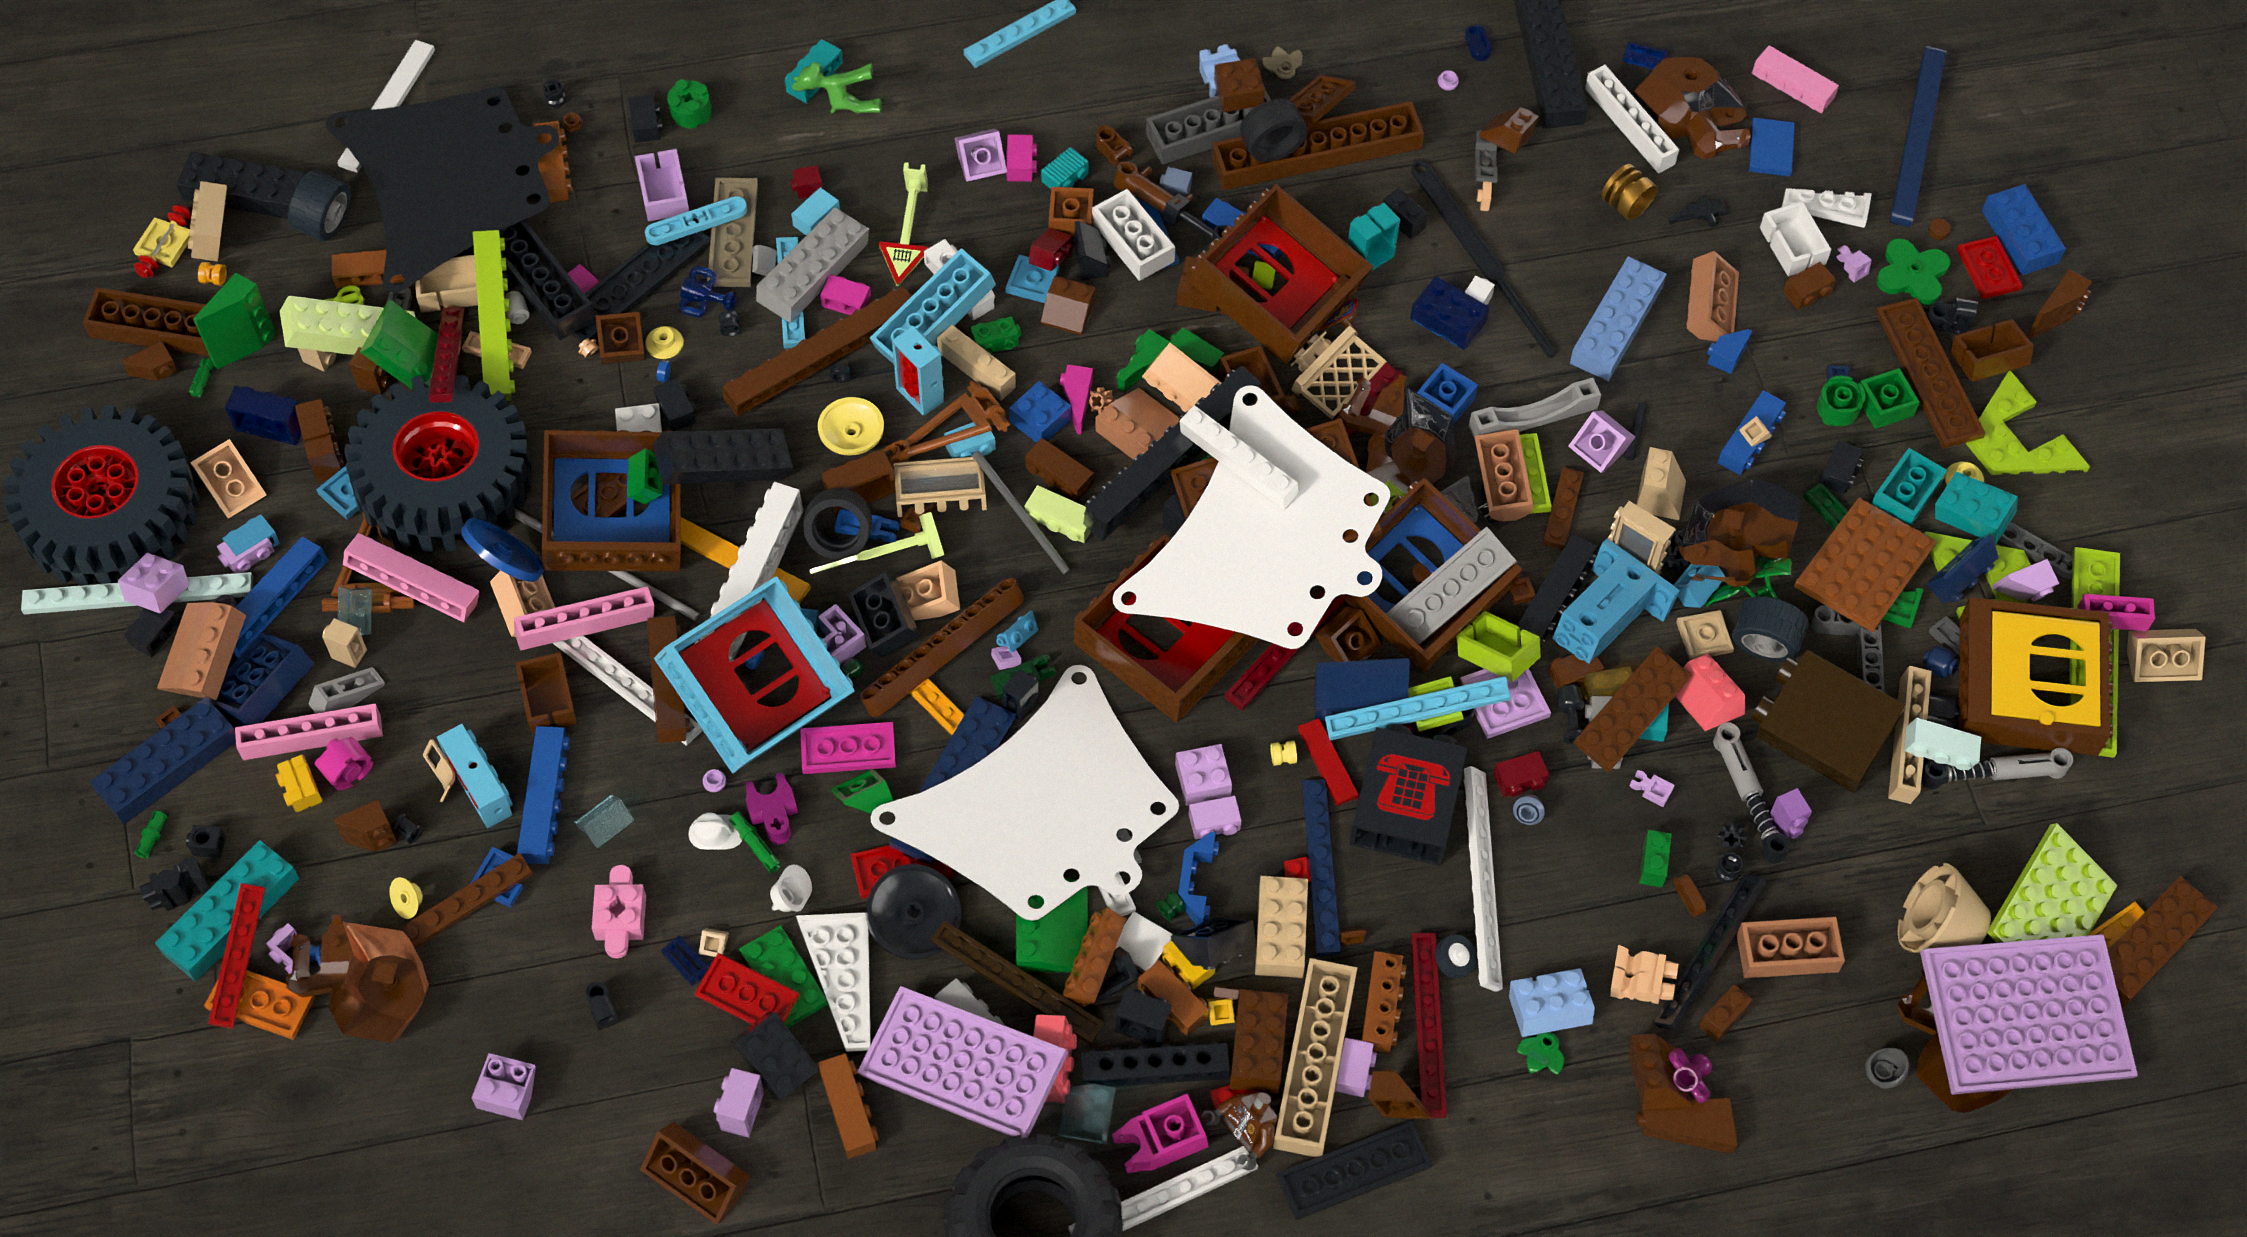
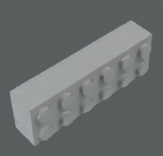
M834 208L757 285L756 301L791 323L820 294L829 276H837L868 245L869 228Z

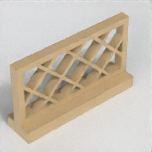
M1348 326L1295 380L1291 389L1297 395L1301 393L1331 419L1341 411L1343 404L1350 402L1356 390L1354 386H1358L1357 381H1353L1352 372H1363L1364 378L1370 381L1384 363H1387L1385 359L1355 335L1356 331L1351 326ZM1355 343L1361 348V354H1350V346ZM1347 359L1348 368H1337L1336 360ZM1351 359H1362L1363 367H1352ZM1366 359H1374L1379 364L1376 367H1367ZM1333 372L1334 381H1323V374ZM1337 372H1348L1349 381H1338ZM1311 386H1320L1321 395H1313L1308 389ZM1324 386H1335L1336 395H1325ZM1339 386H1350L1351 393L1349 395H1340ZM1325 400H1336L1337 408L1332 411L1326 406Z

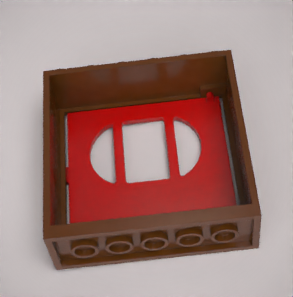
M1275 184L1270 190L1266 188L1263 191L1258 202L1254 200L1250 204L1246 214L1241 213L1236 218L1233 227L1229 225L1223 231V237L1220 240L1218 238L1214 239L1207 252L1203 250L1196 259L1197 262L1190 270L1192 274L1188 281L1287 364L1361 287L1374 266ZM1257 244H1268L1282 250L1289 257L1293 265L1294 274H1291ZM1249 250L1256 253L1288 280V283L1275 296L1267 293L1235 265ZM1229 272L1237 276L1266 302H1256L1230 280Z
M1163 534L1159 539L1153 540L1148 550L1144 554L1140 553L1129 568L1123 569L1119 578L1115 582H1110L1106 586L1104 593L1099 597L1096 596L1085 611H1080L1074 619V644L1178 723L1241 660L1260 638L1197 622H1192L1191 627H1188L1179 619L1163 617L1184 633L1167 652H1163L1126 623L1134 614L1120 612L1113 604V595L1122 584L1148 565L1168 544L1171 539ZM1131 591L1125 592L1121 596L1122 603L1127 606L1133 605L1137 599L1135 593ZM1119 630H1123L1157 656L1158 659L1143 660L1130 655L1119 641Z

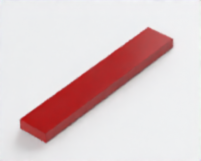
M240 884L208 1022L209 1025L234 1028L265 887Z

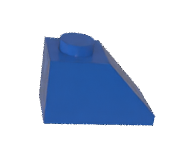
M1747 329L1722 335L1716 343L1712 342L1707 352L1710 355L1708 364L1732 374L1749 342L1752 330Z

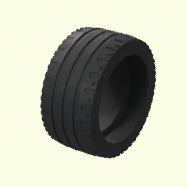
M1279 98L1269 100L1253 108L1243 118L1240 125V134L1254 159L1261 162H1271L1286 157L1299 148L1306 138L1307 127L1296 105L1291 100Z
M835 487L824 490L814 497L806 510L803 522L804 535L812 549L823 557L825 556L830 559L852 557L864 547L869 539L872 528L870 507L863 497L850 489ZM834 506L848 509L857 517L860 524L859 531L854 537L847 540L831 539L819 530L816 524L818 513L825 508Z

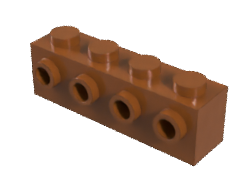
M1109 908L1093 914L1088 931L1082 940L1079 954L1074 960L1072 972L1066 981L1063 997L1081 1008L1095 1002L1127 918Z
M1374 951L1362 1035L1363 1042L1374 1044L1372 1051L1390 1053L1391 1045L1396 1046L1398 1031H1393L1394 1023L1399 1024L1401 1009L1396 1007L1397 1001H1402L1404 989L1399 984L1400 979H1405L1406 965L1402 964V955Z

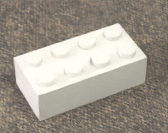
M1128 189L1092 208V224L1100 230L1101 235L1139 281L1175 262V246Z

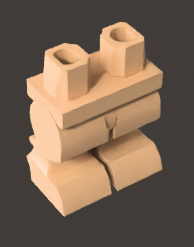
M1618 945L1610 997L1618 999L1627 997L1630 1000L1636 998L1640 1001H1652L1651 1003L1659 1004V999L1673 1000L1675 985L1663 983L1662 981L1663 977L1677 978L1678 964L1666 961V955L1659 954L1658 956L1646 951H1642L1632 957L1628 953L1629 949Z

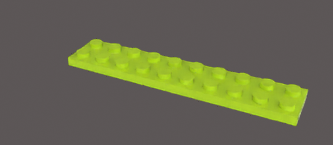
M2075 547L2072 556L2071 608L2077 609L2084 594L2119 596L2120 553ZM2112 629L2109 635V641L2113 644L2112 653L2109 655V662L2113 663L2112 674L2109 676V682L2113 683V692L2110 696V703L2113 704V714L2110 717V724H2113L2112 738L2107 740L2106 747L2102 748L2098 755L2114 758L2117 754L2119 629ZM2070 639V650L2083 651L2075 641ZM2070 658L2069 685L2085 686L2084 660ZM2069 693V706L2077 703L2084 696Z

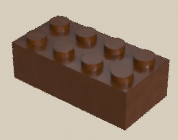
M1240 989L1230 1089L1279 1094L1288 994Z

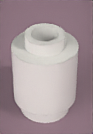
M518 291L507 293L504 297L509 299V311H506L507 317L510 318L511 323H524L529 318V311L524 296Z

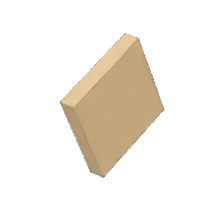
M1721 610L1677 618L1676 623L1689 661L1707 653L1711 657L1733 653L1734 647Z

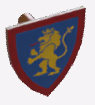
M1352 298L1346 302L1319 331L1322 332L1341 322L1345 329L1351 326L1356 331L1355 335H1358V331L1352 324L1357 317L1356 310L1359 307L1357 298Z

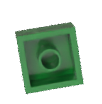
M1900 368L1860 381L1866 394L1862 408L1874 429L1914 417L1920 402Z

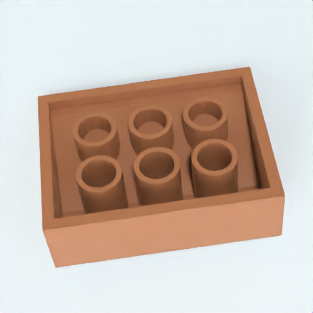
M1137 388L1110 403L1096 416V432L1134 460L1138 454H1144L1155 439L1160 440L1164 436L1165 430L1170 425L1175 426L1180 418L1143 390Z
M214 602L187 603L157 689L199 698L207 697L209 700L216 701L246 614L233 606Z

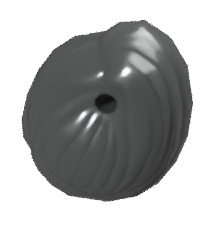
M1880 1049L1867 1057L1865 1063L1866 1074L1869 1080L1880 1088H1893L1906 1080L1912 1061L1904 1051L1899 1049Z

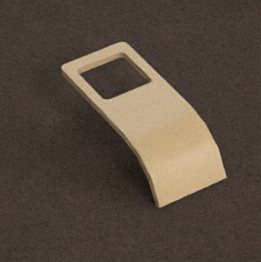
M430 739L423 757L443 785L445 791L440 802H443L453 786L455 772L435 741ZM432 746L441 757L437 767L434 766L428 757Z

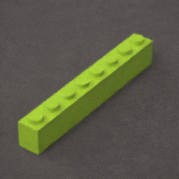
M499 230L473 231L483 382L489 385L491 396L500 391L506 396V401H510L511 393H515V382L510 380L509 374L514 372L513 359H508V352H512V341L507 339V332L511 331L510 318H505V311H509V299L504 298V291H508L507 278L502 276V271H506V258H501V251H505L504 238H500Z

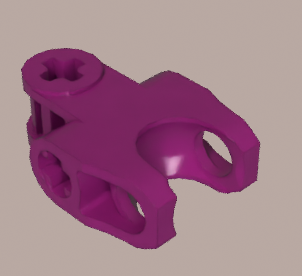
M783 773L776 774L777 788L773 793L767 795L758 793L752 781L745 782L746 803L752 825L764 823L768 838L773 844L782 845L786 843L791 837L787 816L798 813L792 788L787 783Z

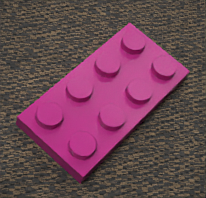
M893 722L802 728L801 753L803 774L896 767Z

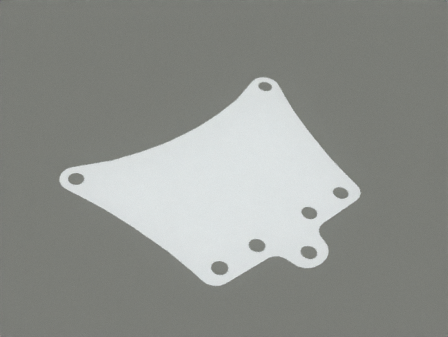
M1245 386L1239 389L1235 395L1229 432L1298 482L1299 494L1283 510L1221 462H1218L1207 488L1188 519L1148 565L1115 591L1113 604L1116 609L1124 613L1168 617L1202 623L1254 636L1285 648L1296 649L1306 643L1331 601L1336 596L1349 594L1363 597L1374 592L1380 585L1382 569L1375 560L1367 555L1365 545L1389 501L1390 490L1384 483L1348 463L1293 421L1259 387ZM1247 393H1254L1258 398L1257 403L1253 406H1246L1242 402L1243 396ZM1368 493H1375L1379 497V502L1375 506H1367L1363 500L1364 496ZM1348 529H1353L1357 531L1358 539L1354 543H1347L1343 539V533ZM1362 571L1370 572L1373 580L1368 585H1361L1357 581L1358 574ZM1315 585H1320L1325 589V596L1321 599H1313L1310 596V589ZM1128 591L1135 593L1137 597L1136 602L1130 606L1124 605L1121 601V596ZM1292 622L1302 624L1303 632L1301 635L1291 636L1287 632L1289 624Z
M1074 665L1064 672L1042 707L1007 742L974 766L943 783L919 794L876 807L871 815V823L877 830L899 839L955 869L985 888L1022 918L1037 920L1085 886H1099L1114 895H1122L1134 890L1142 879V870L1134 859V849L1178 812L1179 803L1176 797L1148 766L1113 713L1093 671L1083 665ZM1076 672H1083L1087 676V681L1081 685L1075 684L1071 679L1072 675ZM1154 802H1162L1166 806V812L1162 815H1154L1150 811V806ZM883 812H892L896 818L895 822L891 825L882 824L879 817ZM1121 828H1127L1131 830L1133 836L1131 840L1122 842L1116 836L1117 831ZM1073 868L1079 872L1080 877L1076 882H1068L1064 879L1063 874L1067 869ZM1120 871L1127 872L1131 880L1126 885H1119L1114 880L1115 874ZM1040 895L1044 899V905L1039 909L1031 908L1028 905L1030 896Z

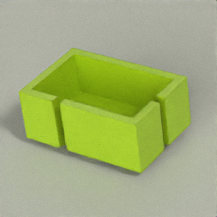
M1486 611L1473 621V626H1467L1457 635L1459 657L1500 677L1506 676L1507 680L1512 683L1541 658L1539 636L1524 629L1520 631V627Z

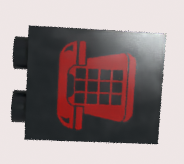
M1392 724L1388 725L1386 729L1376 727L1349 845L1441 866L1468 747L1459 746L1456 739L1447 735H1434L1431 739L1414 736L1409 728L1402 725Z

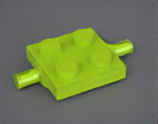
M1450 676L1411 687L1408 690V695L1410 698L1455 687ZM1460 711L1416 721L1420 732L1463 720V715Z

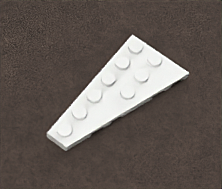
M866 912L796 916L846 1052L868 1051L871 1045L869 928L866 921Z

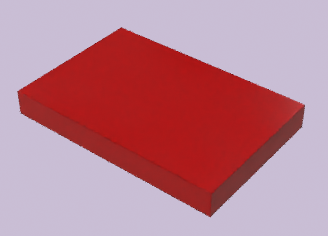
M1998 236L1958 245L1957 251L1982 299L2022 289L2023 285Z

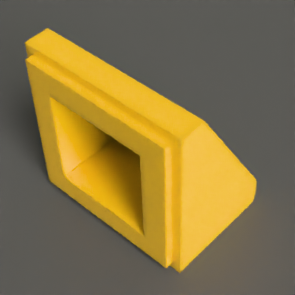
M1222 997L1207 999L1211 1026L1235 1022L1232 999Z

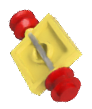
M174 205L172 207L174 213L170 212L167 214L170 223L154 217L133 249L141 262L134 264L138 275L144 278L153 277L154 273L152 270H158L159 268L157 262L173 268L189 242L190 230L184 227L187 226L185 220H191L192 216L187 207Z

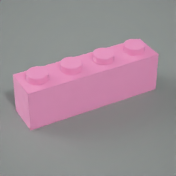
M1768 46L1756 60L1752 72L1759 79L1768 82L1775 88L1782 90L1820 113H1823L1833 101L1839 87L1836 83L1771 46Z

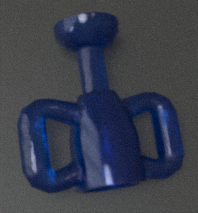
M695 266L691 269L689 278H686L682 284L680 292L682 299L679 303V310L685 315L699 318L705 314L707 302L712 300L722 303L724 309L729 311L735 305L736 292L731 291L726 295L713 292L712 287L717 279L716 272L705 267ZM696 274L709 277L710 280L704 284L696 280ZM689 301L700 302V309L688 307L686 304Z

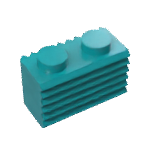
M1069 147L1042 169V182L1049 188H1072L1077 180H1083L1088 175L1089 161L1072 147Z

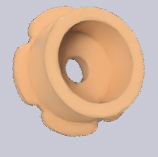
M585 339L579 345L581 348L579 354H583L585 358L593 355L599 348L595 343L596 340Z

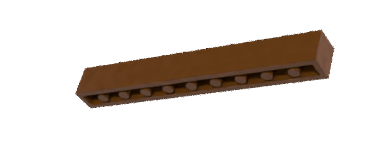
M904 286L891 290L881 299H875L863 309L855 310L847 318L837 320L829 328L821 329L811 338L803 339L793 348L785 349L780 355L764 361L759 367L746 371L735 380L728 381L723 386V399L737 417L870 343V337L912 296Z

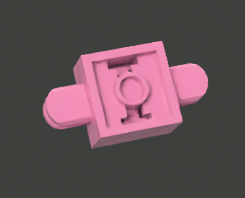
M624 865L613 867L610 871L609 885H595L592 931L595 940H605L604 947L607 954L616 959L627 954L629 940H643L645 890L643 885H633L632 872L630 868Z

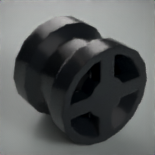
M732 310L722 312L719 315V322L721 323L720 333L727 337L740 334V314Z

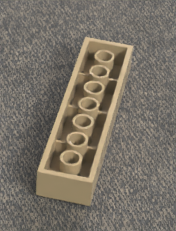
M1311 958L1309 960L1273 1149L1312 1157L1322 1156L1357 967Z

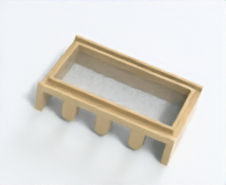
M973 457L894 463L898 517H902L901 505L915 504V512L922 514L924 512V503L937 502L938 511L944 512L946 511V501L959 500L960 509L967 510L969 508L968 499H981L982 510H987L984 473Z
M1629 501L1624 508L1620 506L1615 513L1614 518L1616 520L1611 526L1613 531L1608 539L1660 576L1662 573L1660 570L1663 567L1661 562L1667 555L1665 550L1670 545L1671 541L1669 539L1676 529Z

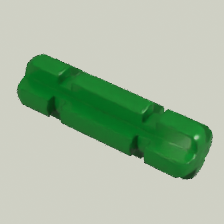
M203 358L201 360V367L198 368L193 380L194 384L189 389L192 397L200 398L204 391L202 388H205L211 374L209 371L213 369L211 359Z

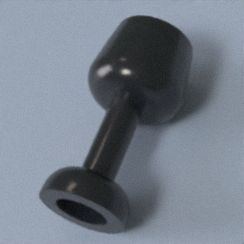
M1565 685L1557 690V708L1560 712L1568 715L1569 730L1564 734V742L1566 744H1573L1583 731L1578 728L1577 712L1583 709L1585 703L1581 689L1577 685Z

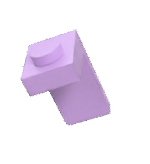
M265 538L237 557L225 541L217 546L220 552L218 559L224 567L229 566L234 574L249 570L252 565L268 558L274 552V548L268 538Z
M286 924L283 928L278 929L274 933L273 938L266 944L271 951L269 956L278 964L282 961L287 966L285 970L291 974L293 960L285 952L292 946L294 933L297 935L292 926Z

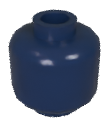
M1935 646L1931 651L1927 650L1923 658L1926 670L1932 671L1931 674L1944 679L1956 673L1960 662L1957 659L1956 652L1941 646Z

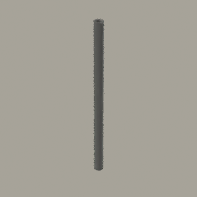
M980 451L975 452L972 455L975 461L1063 575L1068 574L1071 571L1069 566Z

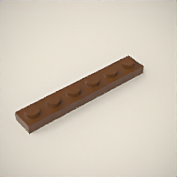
M519 853L397 930L403 931L407 935L415 949L533 875V872L522 854Z

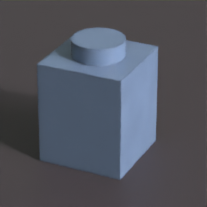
M1168 167L1166 174L1161 176L1159 186L1174 196L1179 193L1184 197L1189 194L1192 186V172Z

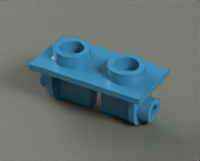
M1033 611L1028 612L1025 616H1020L1008 630L1000 633L996 639L999 646H1008L1009 652L1012 653L1038 631Z

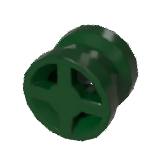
M1170 891L1165 899H1160L1156 902L1158 910L1168 921L1173 920L1175 914L1182 913L1186 909L1181 898L1173 891Z

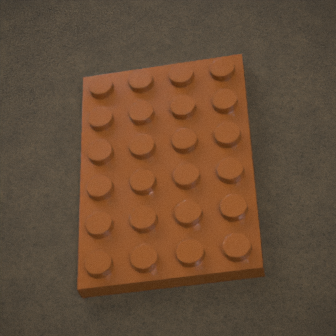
M1858 498L1797 579L1794 587L1874 632L1934 549L1937 541L1865 500Z

